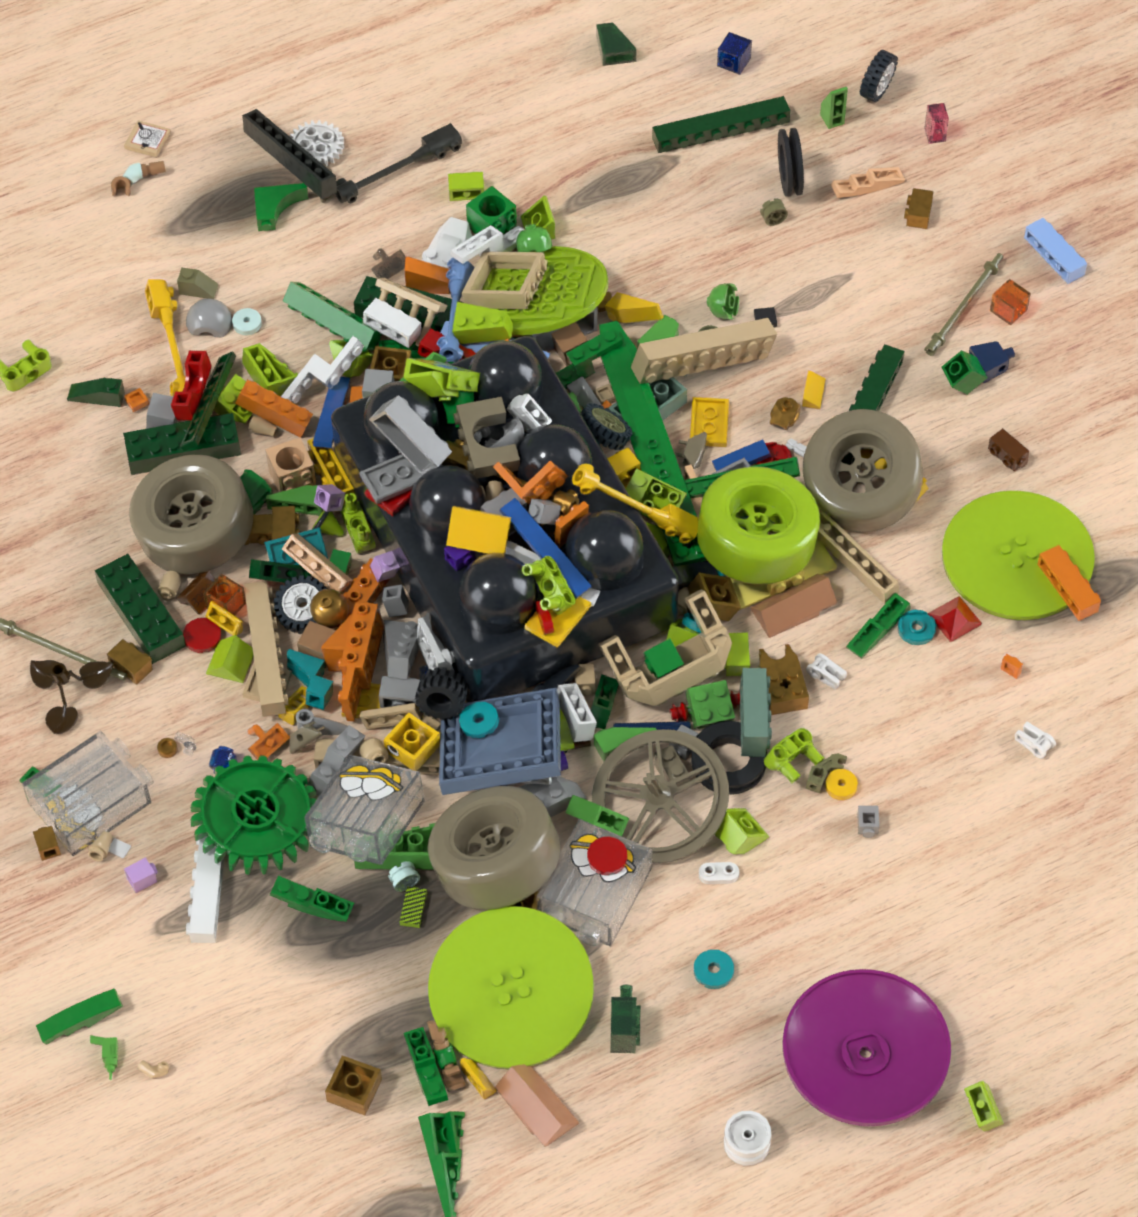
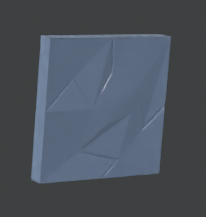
M557 688L464 703L463 710L475 702H487L496 708L499 716L498 726L493 733H488L483 738H472L463 732L459 722L461 713L457 717L453 716V719L448 720L445 718V720H441L439 785L442 795L561 776L560 699ZM477 718L475 723L482 722L484 718Z

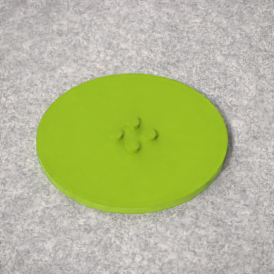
M552 246L550 249L542 251L544 252L545 260L548 261L547 270H545L543 279L540 281L538 289L535 291L527 309H497L506 311L513 323L512 335H533L557 330L582 319L592 312L601 303L608 290V275L603 263L588 252L570 247ZM492 269L481 290L520 291L530 269Z
M999 491L971 501L952 518L945 531L942 544L944 570L955 590L976 608L988 614L1012 620L1045 618L1068 608V605L1038 566L1040 553L1060 545L1063 551L1065 550L1068 553L1071 562L1077 565L1083 578L1087 579L1088 582H1090L1095 555L1093 543L1087 529L1072 511L1049 497L1026 491Z
M515 906L481 912L456 927L437 951L431 966L428 982V997L433 1018L438 1028H445L447 1035L445 1038H448L452 1047L476 1063L487 1067L508 1070L511 1066L516 1065L535 1066L541 1064L566 1049L585 1025L591 1010L594 994L591 964L583 945L575 934L562 922L544 912Z

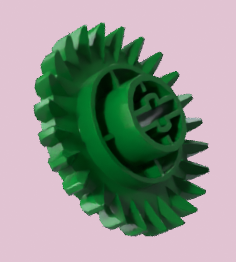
M250 755L244 756L243 762L240 763L235 759L229 760V767L217 766L215 768V777L206 775L203 779L205 787H199L195 791V798L198 800L193 801L190 807L191 812H198L190 819L191 827L199 826L194 833L195 841L207 837L203 843L204 854L215 846L217 847L214 854L216 864L226 854L229 855L230 871L234 870L239 859L244 860V870L247 875L250 874L254 861H258L262 874L267 873L269 859L274 861L279 870H283V854H286L292 862L296 863L297 851L295 845L308 852L309 843L304 835L316 840L317 831L312 824L320 825L321 818L315 812L320 811V802L312 798L316 796L315 788L310 785L305 786L308 783V778L304 774L296 776V767L293 765H288L286 768L283 767L281 759L277 758L273 762H268L267 757L262 755L258 760H252Z

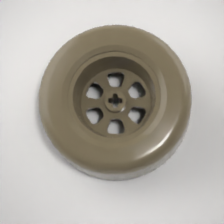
M868 409L851 410L829 419L813 434L803 458V477L806 488L815 498L818 507L844 530L873 532L895 524L911 510L921 491L923 468L919 447L915 438L899 420L880 411ZM862 449L874 451L869 459L862 458L860 453ZM849 453L855 458L851 465L841 462ZM884 458L888 467L886 469H876L875 462ZM841 472H849L852 478L843 484L838 475ZM874 477H880L885 480L877 489L871 484ZM857 483H862L865 485L866 491L865 493H855L852 490Z
M185 455L158 465L142 479L133 493L129 517L131 527L146 556L154 564L166 571H175L179 574H198L223 565L240 551L252 530L253 507L239 475L231 466L220 459L207 455ZM202 501L213 502L206 507L200 505ZM179 521L183 523L181 528L170 527Z
M514 786L484 788L462 797L439 817L428 841L429 859L445 892L455 902L479 910L508 907L534 894L551 877L558 863L561 851L559 835L543 802L533 793Z

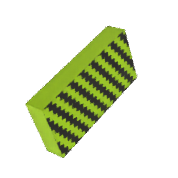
M407 886L400 917L401 926L420 928L427 889Z

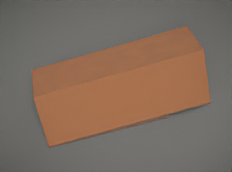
M816 574L804 580L801 584L792 586L752 606L751 611L767 636L771 638L819 616L820 611L837 604L829 578Z
M525 1064L511 1066L495 1086V1089L532 1135L535 1134L544 1147L579 1124L578 1120L532 1066H526Z

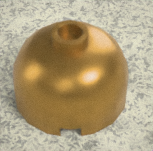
M324 589L312 598L310 613L317 624L328 628H335L347 619L349 605L346 598L339 591Z

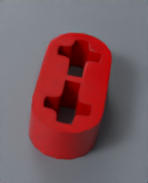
M536 601V611L543 635L554 633L549 610H543L540 606V601Z

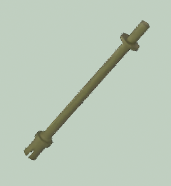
M998 253L992 262L987 261L985 263L984 273L941 331L932 335V340L924 348L928 355L934 356L938 348L944 345L946 342L945 336L991 274L996 275L998 273V264L1003 259L1001 253Z
M0 618V630L8 636L12 634L18 635L83 664L97 662L94 659L17 627L16 623L12 620L7 621ZM115 668L112 669L111 676L123 681L126 680V673Z

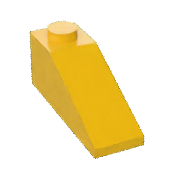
M619 292L605 305L607 315L612 321L630 323L662 320L663 318L658 303Z

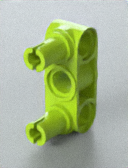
M29 339L22 343V348L29 355L10 367H7L0 359V377L9 391H18L30 382L35 381L52 367L49 352L46 349L37 348Z
M350 493L349 497L346 494L341 515L357 554L376 548L359 502H356V495Z
M545 556L541 560H536L530 564L527 563L522 567V573L525 576L533 575L545 597L540 601V606L543 610L552 609L555 614L560 615L575 604V597L552 557Z
M799 728L783 738L771 749L764 758V764L770 770L781 772L793 784L801 775L789 762L800 753L804 754L814 766L825 758L813 746L812 734L805 728Z

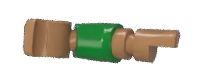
M428 1021L427 1024L431 1038L435 1040L433 1042L434 1056L442 1070V1077L447 1091L450 1092L465 1087L466 1084L457 1065L452 1044L449 1043L448 1038H445L447 1036L445 1028H437L435 1021Z

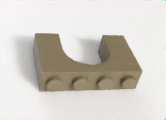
M502 397L456 405V413L453 414L454 421L460 427L458 429L459 439L464 441L462 448L464 456H468L469 459L467 461L468 471L472 472L477 478L499 475L493 468L497 462H500L512 472L518 471L520 458L515 444L487 448L477 443L473 437L478 430L484 427L506 423V411Z

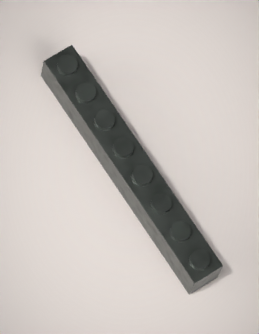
M258 109L242 115L244 133L320 198L324 199L337 193L336 175Z

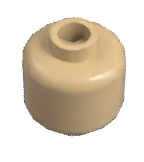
M377 738L366 740L360 747V755L369 767H381L388 759L386 747Z

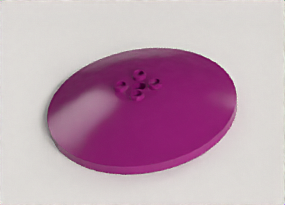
M856 969L838 972L825 977L809 987L798 998L791 1008L785 1023L782 1052L790 1080L811 1106L837 1121L851 1125L873 1127L905 1120L921 1111L934 1099L943 1086L948 1073L951 1059V1040L942 1013L931 998L916 985L888 972ZM867 1050L871 1053V1056L864 1058L860 1055V1052Z

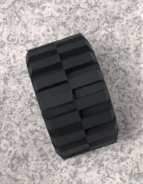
M436 667L434 670H427V673H424L420 679L415 695L416 705L420 706L419 710L425 712L426 716H432V719L436 720L437 718H440V720H445V718L450 720L453 719V716L457 717L463 710L468 693V685H466L465 679H461L459 673L456 674L454 670H447L444 667L442 669Z

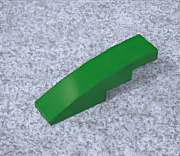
M113 988L58 1012L37 1024L36 1027L42 1042L47 1045L63 1034L69 1036L84 1026L88 1028L123 1007L116 989Z

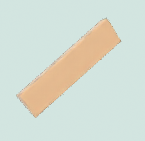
M291 534L283 546L282 550L313 577L318 579L320 583L322 582L327 589H334L342 593L352 582L351 578L299 534Z

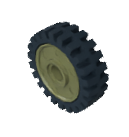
M595 403L586 404L580 413L598 444L601 443L606 448L608 446L612 450H622L632 436V429L627 425V422L621 420L622 417L617 416L615 412H610V409L604 408L602 405L598 406Z

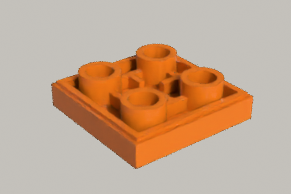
M585 501L579 505L575 504L567 515L560 516L556 520L554 535L555 544L558 548H561L566 543L569 531L576 521L588 513L589 505Z

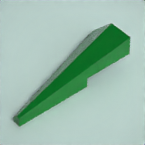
M460 1111L427 1113L418 1117L445 1217H456L457 1215L454 1212L455 1200L458 1199L456 1182L460 1180L462 1149H459L460 1137L464 1133V1130L461 1129V1122L465 1118V1112Z

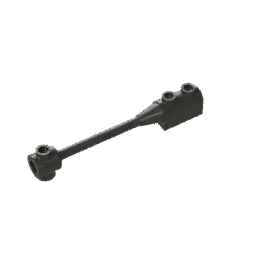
M449 123L421 137L422 146L412 153L411 156L356 183L352 180L346 181L344 178L337 180L336 197L341 203L346 201L350 204L354 203L358 196V189L413 162L433 159L435 157L442 159L447 151H458L462 144L459 132Z

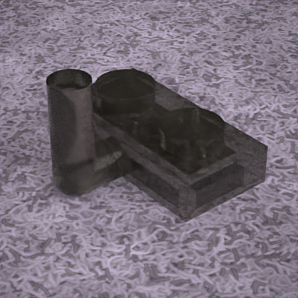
M379 248L373 255L375 260L382 259V262L371 269L377 278L389 279L405 269L406 256L401 249L388 257L386 252Z

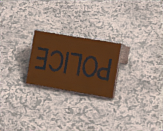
M209 571L199 573L176 599L181 604L188 603L197 614H200L223 587Z

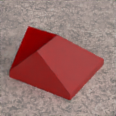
M960 596L928 613L930 617L932 616L935 619L936 626L949 642L982 625V622Z

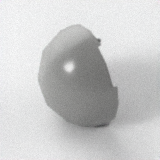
M215 299L199 300L190 307L186 317V327L192 335L200 336L202 332H209L214 337L222 338L230 331L232 326V316L229 309L223 302Z
M518 417L511 419L502 427L504 429V436L499 440L490 438L484 444V447L487 448L515 444L518 449L519 444L524 438L523 424Z

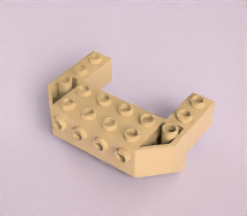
M701 589L684 598L701 633L675 647L684 665L656 680L654 674L650 673L645 663L634 668L624 646L616 635L598 644L626 697L652 706H660L666 703L667 699L683 694L684 690L696 687L703 680L713 678L720 671L724 670L732 641L704 590Z

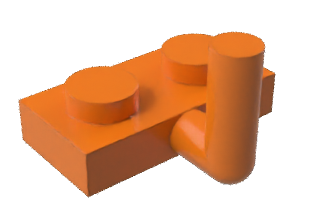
M276 723L266 733L259 725L255 724L247 732L249 735L256 734L259 739L248 750L257 760L261 755L268 758L290 736L279 723Z

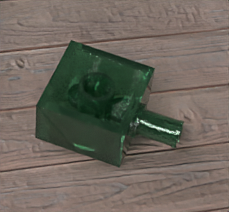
M628 984L620 986V997H611L610 1053H635L636 1046H640L641 1005H636L637 997H632L633 986Z

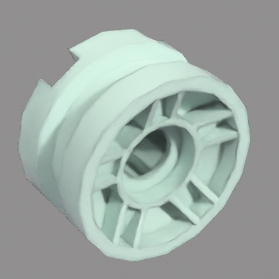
M410 861L401 863L402 866L398 868L395 866L389 871L390 875H388V878L393 883L394 889L398 892L406 891L407 886L413 887L420 880V875L415 871V866Z

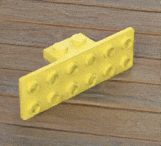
M817 539L813 555L808 564L798 574L787 580L773 584H749L731 578L741 606L739 610L768 599L792 586H797L816 574L824 575L836 570L837 565L823 543Z

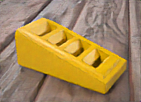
M301 686L288 698L289 705H285L286 713L278 714L280 719L290 725H294L297 712L310 707L306 705V699L301 697V695L306 697V687Z

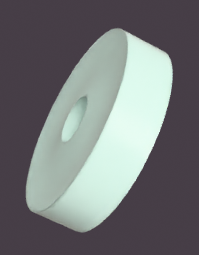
M251 308L237 311L232 318L234 330L241 335H252L258 332L262 325L260 314Z

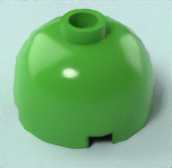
M529 224L517 235L516 246L518 252H542L552 247V241L546 229L536 227V224Z
M719 284L712 289L707 297V306L717 318L732 320L734 319L732 316L737 315L739 296H735V291H738L735 284Z

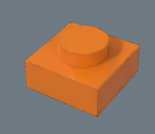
M141 388L124 395L125 401L133 412L150 405L148 398Z
M1006 654L1002 659L1000 669L1017 679L1021 674L1023 663L1016 657Z

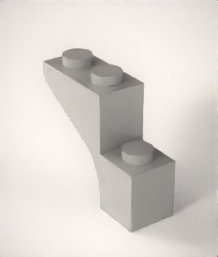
M350 725L328 747L323 762L312 772L307 786H313L316 790V795L322 799L333 788L338 775L365 738L364 734Z

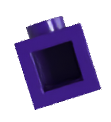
M452 546L444 548L445 560L456 571L468 566L475 560V551Z

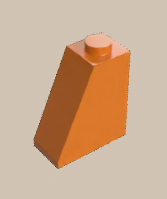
M406 257V287L432 294H449V279L446 277L449 269L412 257Z

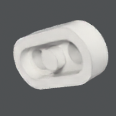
M732 862L705 863L699 868V879L705 884H731L736 882L739 877V868Z

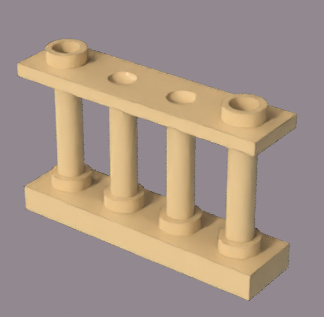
M377 278L375 285L380 287L382 291L379 300L386 302L388 294L392 292L396 294L397 298L394 308L401 310L406 299L412 301L411 304L413 306L409 315L412 318L417 317L420 307L428 308V315L421 335L414 341L416 342L415 345L419 346L421 340L430 330L435 314L445 312L447 305L386 278Z

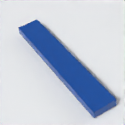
M340 377L339 382L331 389L328 388L313 439L314 447L332 448L334 439L331 416L335 409L344 406L350 386L349 377Z
M516 498L500 508L499 511L503 516L511 517L510 524L540 559L545 556H550L554 559L575 599L591 588L590 583Z

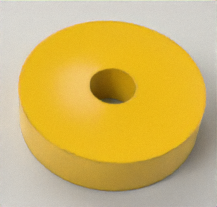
M836 769L827 776L825 788L832 798L847 800L855 795L858 781L851 771Z

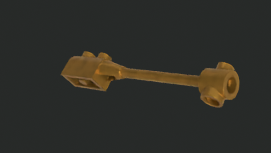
M456 439L455 442L447 440L448 448L452 452L442 462V465H453L468 470L467 461L469 459L468 456H464L462 448L464 442ZM518 478L524 485L527 483V481ZM571 489L567 492L560 490L556 494L551 493V496L548 498V500L561 506L559 517L567 515L575 504L579 505L578 495Z

